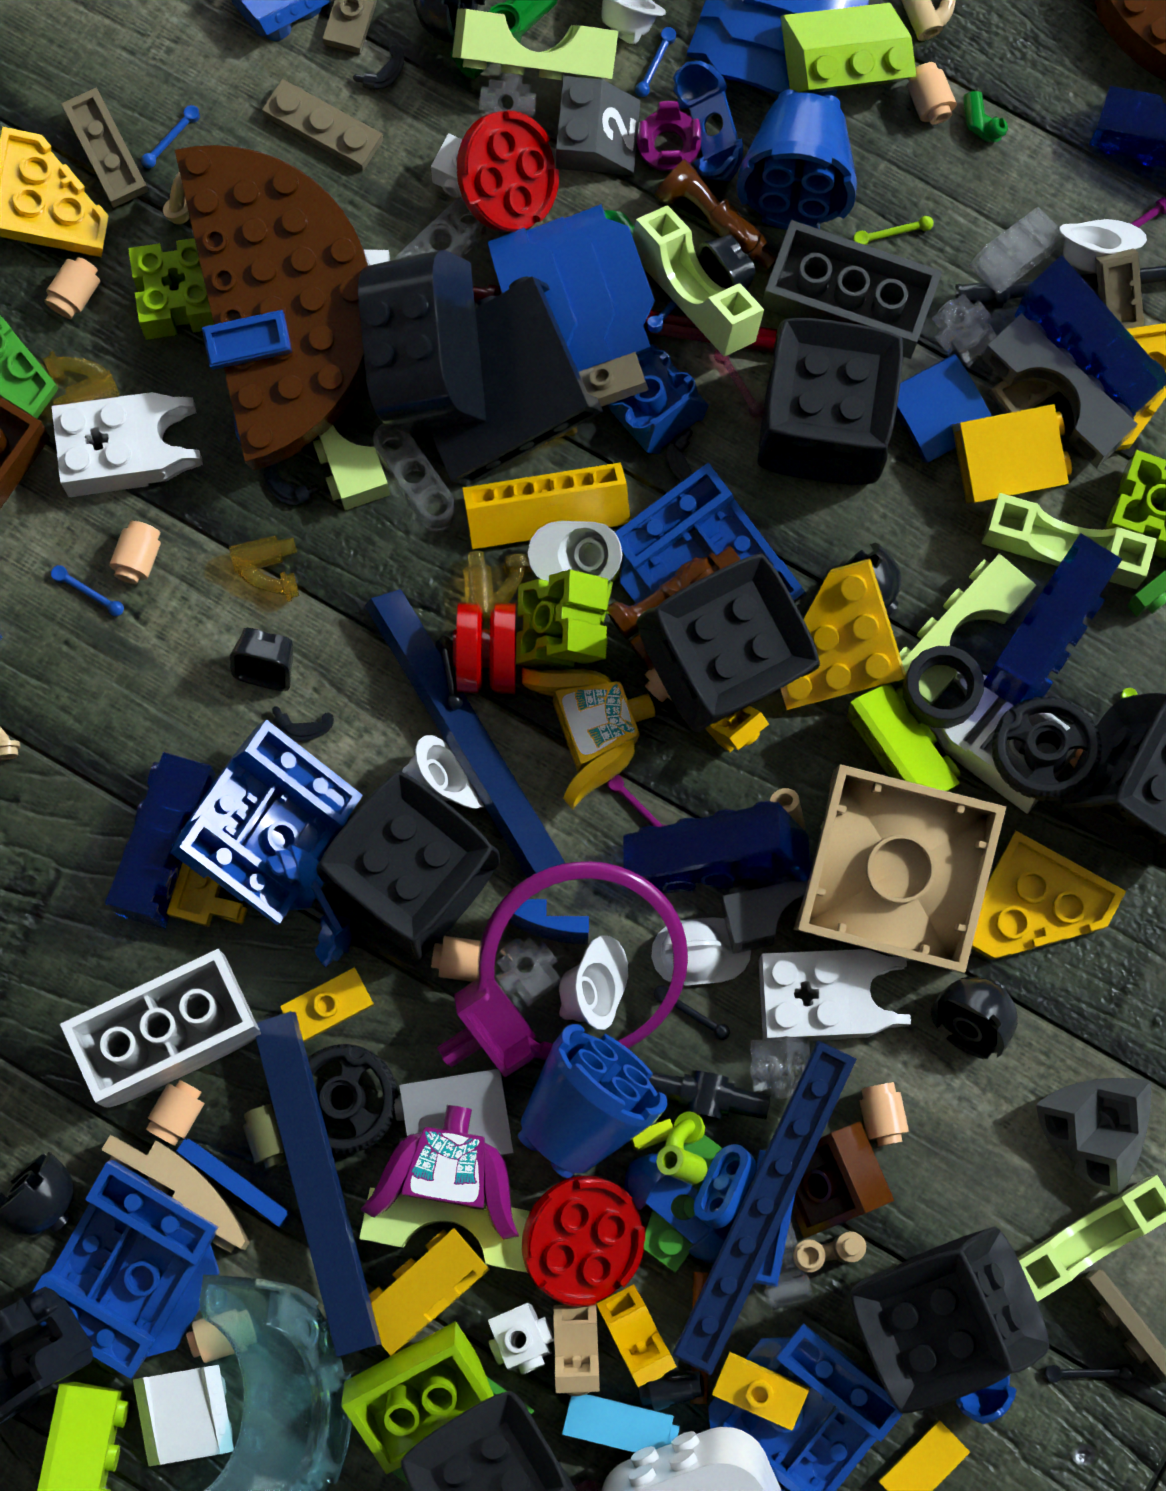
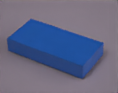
M283 310L202 327L209 366L212 370L292 353Z

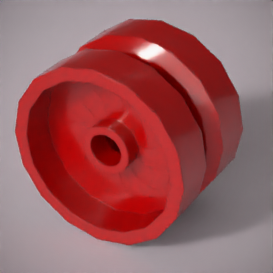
M458 603L456 629L453 630V667H456L457 693H479L483 685V668H490V688L494 694H515L516 603H495L490 613V629H483V609L479 603Z

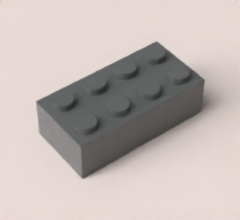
M791 220L765 290L762 308L789 318L832 320L892 332L903 339V357L911 359L942 271Z

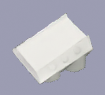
M219 1365L133 1379L148 1466L234 1452L232 1427L228 1419L225 1402L226 1384L225 1379L221 1376Z

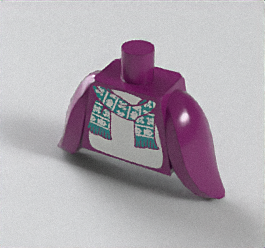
M446 1106L443 1129L424 1127L422 1133L410 1134L397 1145L383 1170L372 1196L360 1209L362 1212L375 1218L385 1212L396 1201L401 1192L403 1196L479 1209H484L486 1202L492 1226L502 1239L519 1237L512 1218L510 1186L505 1161L498 1149L485 1143L483 1136L468 1134L472 1109L460 1106Z

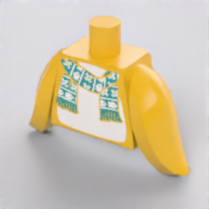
M522 668V684L539 694L553 697L552 702L578 772L568 784L563 797L573 810L586 795L611 780L628 766L634 756V744L639 737L636 722L655 717L653 702L649 694L627 700L620 682H611L606 675L597 671L587 669L535 670Z

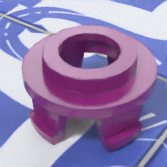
M677 101L659 102L657 111L639 123L637 148L642 159L651 167L666 172H672L684 159L690 164L696 159L701 147L699 119H692L687 114L681 112ZM674 132L682 139L683 148L682 150L658 152L655 149L654 143L657 136L661 133Z

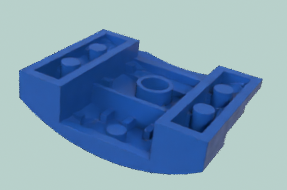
M706 0L688 48L687 56L709 63L725 79L741 82L779 95L784 90H790L780 16L869 5L870 0ZM838 90L817 92L813 94H818L821 96H836Z
M601 204L567 218L560 217L527 231L525 228L488 241L502 293L509 290V285L513 281L527 276H533L548 284L550 290L544 292L578 372L636 352L637 355L652 349L644 323L655 299L631 230L627 225L607 219Z
M709 462L615 532L624 553L620 583L636 604L659 589L660 585L674 577L675 572L684 563L691 561L695 557H708L711 552L717 555L728 546L734 549L741 560L761 552L780 575L794 603L806 595L805 590L784 562L778 558Z
M266 719L256 726L211 785L180 833L171 850V854L203 878L210 877L240 901L244 900L274 924L278 925L288 911L310 908L315 895L310 886H303L299 880H290L284 874L275 875L272 873L266 863V858L275 855L277 850H288L289 845H293L306 850L320 862L331 842L347 824V819L363 795ZM317 875L316 881L321 889L324 882Z
M110 1160L105 1163L85 1200L90 1203L51 1271L41 1276L33 1292L46 1286L54 1290L60 1298L64 1297L93 1345L91 1347L93 1357L132 1379L146 1357L171 1351L179 1346L220 1274L211 1247V1242L218 1226L150 1185L149 1181L118 1162ZM46 1322L40 1323L43 1327L47 1324Z
M804 1323L791 1337L761 1338L745 1358L810 1387L792 1431L718 1397H715L708 1406L710 1429L717 1427L736 1428L748 1433L757 1440L768 1458L782 1491H837L875 1441L879 1440L881 1442L903 1415L893 1404L877 1376L874 1374L870 1375Z

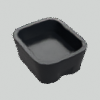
M728 234L700 244L696 256L703 270L714 283L725 289L740 283L748 290L755 276V266L751 259L742 251L739 243L732 235Z
M244 628L239 640L230 653L232 676L239 681L272 690H289L293 664L292 640L282 635L270 634L254 628Z

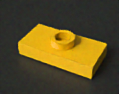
M354 967L280 1007L283 1013L296 1012L303 1042H306L375 1005Z
M729 1352L712 1395L792 1431L810 1387Z

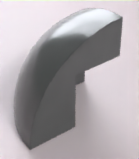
M1133 1078L1095 1079L1066 1086L1043 1098L1036 1104L1037 1115L1044 1135L1054 1150L1059 1147L1064 1150L1075 1162L1076 1166L1073 1171L1079 1177L1101 1190L1119 1196L1135 1170L1144 1145L1151 1107V1081Z

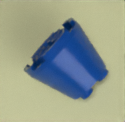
M784 90L779 93L778 99L769 108L740 166L737 180V195L741 204H748L752 209L762 215V222L773 227L788 230L790 221L793 220L820 229V223L828 222L837 217L844 219L851 212L856 198L857 178L845 116L840 108L841 103L835 96H821L813 93H798L795 90Z
M580 1024L568 1025L554 1041L522 1115V1130L518 1133L520 1141L527 1148L534 1151L538 1150L551 1161L552 1168L565 1178H571L574 1173H585L653 1125L667 1107L666 1095L660 1092L657 1094L649 1081L653 1075L652 1071L632 1051L607 1034H604L599 1039L584 1033L585 1029Z

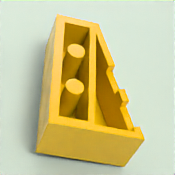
M455 1228L449 1233L443 1229L425 1245L428 1252L417 1262L410 1258L392 1274L396 1281L385 1291L377 1287L369 1294L381 1344L390 1356L397 1353L490 1270Z

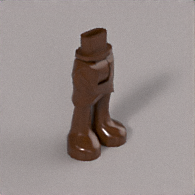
M685 159L672 170L654 193L656 198L667 205L676 202L680 198L690 200L708 218L707 222L720 237L728 234L732 235L751 261L755 259L767 271L777 260V257L765 248L768 242L751 223L742 218L737 209L730 205L727 199L719 203L696 170Z
M728 546L717 555L711 552L708 557H695L681 565L675 572L674 577L660 585L657 591L633 606H627L616 601L607 607L606 612L616 628L627 640L639 631L636 621L644 611L657 607L676 592L741 559L731 546ZM639 634L631 639L629 644L649 670H652L654 666Z

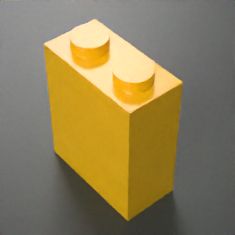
M1055 404L952 424L966 503L995 499L999 493L1015 495L1069 484L1067 475L1072 473L1071 459L1067 451L1063 452L1060 436L1064 435L1065 426L1062 414L1059 411L1056 412Z

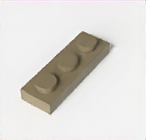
M284 79L280 81L262 109L265 118L361 171L365 170L383 142V134Z
M97 87L61 103L112 207H117L149 192Z

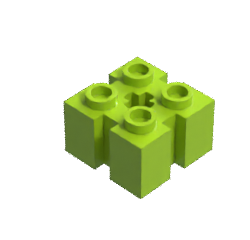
M195 238L176 241L177 250L163 252L160 243L128 248L132 277L138 290L135 293L138 319L146 340L177 335V325L190 324L193 332H200L202 327L214 325ZM179 286L178 290H171L172 288Z
M1136 450L1126 464L1117 491L1120 497L1111 509L1104 530L1119 527L1156 538L1153 555L1166 559V460ZM1152 503L1159 504V510H1157L1152 505Z
M569 569L549 575V581L536 579L519 584L517 616L523 618V630L517 632L516 664L541 670H560L574 667V662L587 664L606 659L607 626L600 625V616L607 611L608 579Z

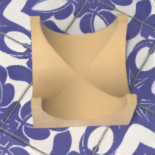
M840 764L832 773L828 803L819 843L793 930L892 954L938 968L965 973L1006 806Z

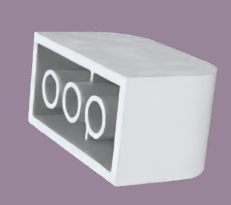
M219 949L60 1024L95 1103L106 1108L126 1103L242 1048L261 1034L226 956Z
M731 1427L712 1428L698 1434L690 1431L677 1436L672 1440L671 1444L658 1449L652 1446L640 1449L631 1456V1459L617 1465L608 1474L602 1487V1491H782L761 1445L748 1433Z

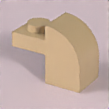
M596 1304L590 1306L554 1305L556 1393L582 1396L589 1392H599Z

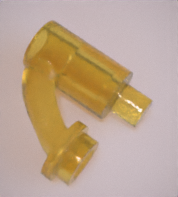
M54 350L49 352V356L43 358L52 380L57 378L65 379L64 372H74L89 377L66 387L67 394L52 400L55 406L120 396L110 370H106L96 362L81 358L57 357Z
M274 535L229 546L235 573L239 574L245 582L261 590L285 595L287 602H291L292 598L300 596L294 573L286 574L281 572V579H275L258 571L259 568L283 563L282 556L297 553L294 537L278 541L277 536Z
M469 552V566L463 569L466 603H479L483 609V619L490 618L491 609L494 604L509 603L516 593L524 573L532 571L528 555L513 554L505 557V564L502 566V570L509 575L501 588L493 593L492 571L490 566L485 565L484 552Z

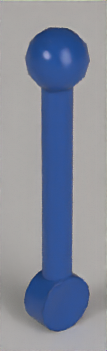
M666 27L662 30L661 44L643 81L635 86V93L639 97H646L650 93L649 84L668 45L673 44L676 40V31L671 27Z
M187 106L184 109V117L151 153H145L142 156L141 164L144 168H153L156 164V158L189 122L194 123L199 120L200 113L196 106Z
M671 300L658 316L648 318L647 329L653 333L662 331L663 321L675 309L677 304Z
M57 565L52 569L51 576L56 582H66L108 608V612L112 616L117 617L123 614L124 606L121 602L110 601L68 574L64 566Z

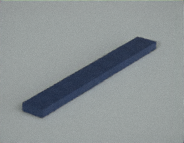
M399 589L371 598L365 604L366 609L526 877L529 878L549 867L564 864V859L464 693H458L463 699V704L460 708L451 709L448 706L447 698L450 694L443 658L403 591Z
M290 1011L257 1022L261 1034L256 1036V1041L336 1356L343 1357L382 1344L296 1012Z
M819 1040L816 1042L671 1356L712 1375L857 1060L856 1058Z

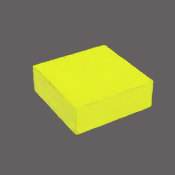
M667 1119L654 1124L631 1140L634 1150L639 1151L666 1141L669 1133L673 1130L671 1120Z

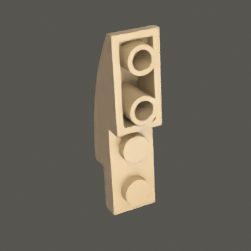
M109 1136L102 1148V1151L111 1155L109 1161L114 1160L131 1171L136 1169L147 1175L148 1178L146 1180L149 1181V1184L165 1194H168L170 1189L175 1191L172 1198L218 1226L212 1243L232 1253L235 1246L246 1250L250 1242L241 1222L227 1200L199 1169L158 1141L154 1142L147 1155L117 1137Z

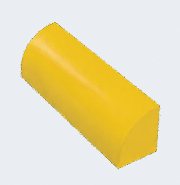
M621 462L462 488L472 549L531 540L538 529L551 522L587 521L615 527L625 525L631 520L627 483Z

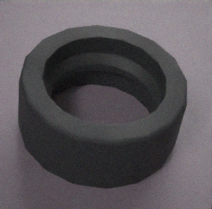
M935 646L922 651L911 662L902 683L903 700L908 711L920 723L932 728H951L964 723L976 710L984 692V676L978 663L967 652L953 646ZM934 665H946L956 669L967 683V694L964 701L958 707L950 710L938 709L929 705L919 692V680L922 673Z

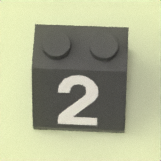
M563 76L556 145V169L634 176L640 100L602 79Z

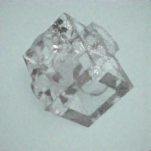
M499 72V80L489 79L488 87L482 86L479 110L486 111L485 115L508 110L534 117L537 93H530L531 84L522 83L523 75ZM506 94L513 98L514 104L511 109L503 106L502 99Z
M964 294L956 300L945 303L938 311V314L932 318L939 330L934 335L935 339L948 355L955 351L968 367L984 355L987 345L997 337L989 324L993 318L980 301L972 304Z
M531 937L524 942L517 938L499 952L502 958L496 961L501 970L496 975L497 980L509 996L517 992L527 1007L560 984L561 979L552 967L558 961L544 942L536 945ZM524 965L533 966L532 971L529 973H521L520 969Z
M783 1036L751 1040L752 1063L750 1073L753 1079L754 1091L771 1092L772 1100L790 1099L810 1057L809 1038Z

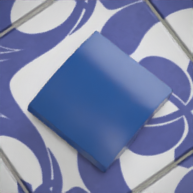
M956 354L900 382L896 416L900 425L907 427L922 462H930L956 448L952 424L991 417V413L980 392Z
M547 899L526 900L508 921L514 926L541 938L563 943L588 945L589 916H547Z

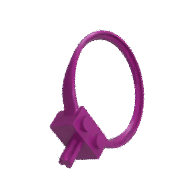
M581 861L564 863L549 867L522 881L501 900L485 926L479 945L477 980L454 994L457 1015L467 1028L437 1047L444 1062L452 1068L480 1048H483L502 1075L507 1077L533 1058L546 1061L553 1044L545 1041L539 1044L533 1040L536 1038V1034L494 978L495 958L499 941L508 921L526 900L554 884L576 879L605 880L631 889L654 907L668 929L672 942L674 968L667 994L657 1011L644 1025L630 1035L618 1040L628 1049L642 1041L670 1014L683 989L687 973V940L679 916L669 900L657 887L642 876L623 867L603 862Z

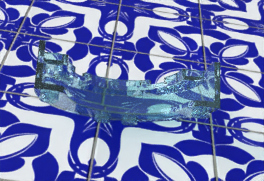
M203 1274L199 1298L201 1314L207 1322L219 1329L230 1342L240 1365L244 1388L243 1418L234 1451L221 1474L204 1491H326L329 1484H337L348 1449L352 1422L341 1407L344 1382L351 1378V1373H344L342 1359L336 1356L328 1320L325 1319L317 1307L319 1302L306 1291L286 1283L259 1278Z

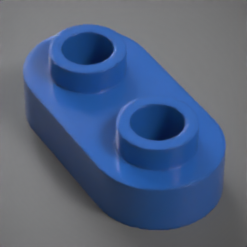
M728 1145L715 1155L696 1196L694 1212L710 1228H722L736 1217L754 1177L756 1161L741 1145Z

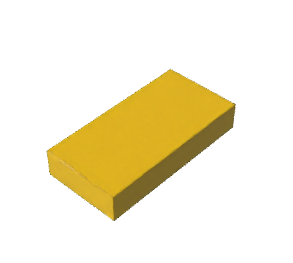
M937 1420L878 1482L886 1491H933L961 1463L970 1451L940 1420Z

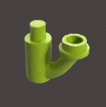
M684 1112L677 1117L673 1130L668 1135L666 1146L660 1150L656 1160L657 1167L661 1173L691 1185L704 1181L708 1172L706 1162L701 1156L684 1150V1143H695L704 1136L705 1125L698 1114Z

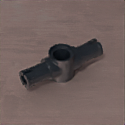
M693 1070L691 1075L684 1074V1077L652 1072L653 1075L649 1079L657 1094L660 1092L666 1095L668 1101L678 1102L679 1107L685 1108L684 1112H694L700 1117L721 1120L722 1116H729V1113L767 1120L771 1095L734 1087L735 1083L728 1082L729 1078L726 1076Z

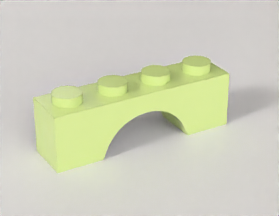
M458 9L452 57L464 59L463 67L486 70L487 62L502 64L501 72L524 75L525 68L539 69L540 78L562 80L563 73L575 74L580 78L612 79L618 31L571 25L564 38L557 45L545 51L535 52L522 46L513 37L508 28L505 14Z
M667 205L636 219L633 239L643 268L725 357L756 342L764 309L740 283L725 289L718 286L708 277L696 256L692 241V231Z
M333 425L323 435H319L320 439L313 441L320 464L328 462L332 472V476L326 477L332 499L334 501L341 498L345 511L390 496L388 483L375 447L360 446L349 442L337 432Z
M999 493L991 507L981 544L1137 589L1147 577L1157 539L1119 527L1097 530L1070 525L1051 517L1037 503Z
M998 554L991 563L984 559L969 576L974 581L965 592L958 588L944 603L943 607L948 611L941 619L937 621L932 617L916 635L921 641L911 651L906 646L899 653L905 673H907L911 662L922 651L935 646H950L952 633L965 623L975 620H991L1005 624L1030 596L1036 584L1001 554ZM934 665L922 673L919 680V692L929 705H932L952 683L957 675L956 669L946 665ZM904 679L891 683L898 689H902Z
M1158 1175L1147 1177L1122 1192L1119 1196L1117 1195L1017 1257L1036 1301L1038 1302L1072 1281L1080 1272L1104 1256L1165 1223L1166 1188Z
M370 1187L368 1199L372 1196L375 1188ZM401 1192L396 1201L385 1212L375 1218L364 1213L359 1239L404 1248L410 1238L421 1228L433 1223L450 1222L463 1226L477 1238L482 1247L486 1265L528 1273L522 1256V1236L526 1220L531 1211L511 1207L512 1218L519 1237L503 1240L492 1226L486 1202L484 1209L407 1197L403 1196Z

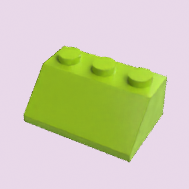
M891 3L780 16L790 90H795L798 93H817L896 83L916 77L912 36Z
M887 683L850 702L847 718L888 777L951 793L958 789L960 782L957 777L961 775L959 769L948 755L942 758L933 745L937 742V739L930 727L923 723L918 724L914 716L908 711L903 700L901 688L895 691L893 686Z
M454 1321L344 1382L341 1407L387 1475L402 1467V1458L422 1439L463 1412L494 1395L477 1353L457 1322Z
M79 1382L59 1384L37 1491H111L105 1489L108 1472H115L119 1460L120 1445H114L117 1428L125 1426L129 1409V1402L123 1401L124 1390Z

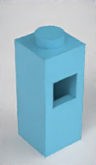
M590 1394L582 1396L571 1395L562 1435L637 1452L645 1447L652 1446L658 1449L671 1444L672 1440L678 1436L679 1426L672 1424L674 1416L671 1414Z

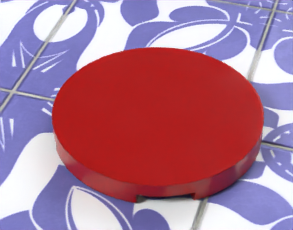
M507 110L490 113L479 118L467 130L458 151L457 179L462 198L470 212L480 223L498 232H515L522 228L527 229L535 223L541 222L551 210L558 192L559 169H555L553 154L548 144L550 138L534 119L521 112Z
M577 1176L557 1183L538 1199L529 1213L524 1226L522 1256L530 1278L541 1291L563 1304L590 1306L608 1297L620 1287L624 1288L629 1283L641 1262L645 1242V1227L642 1226L638 1209L629 1193L620 1186L600 1177Z

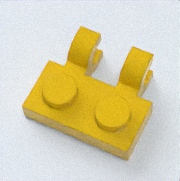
M182 863L166 914L170 917L207 927L210 926L213 915L243 925L247 908L242 907L243 904L218 898L222 886L208 876L203 878L186 864Z

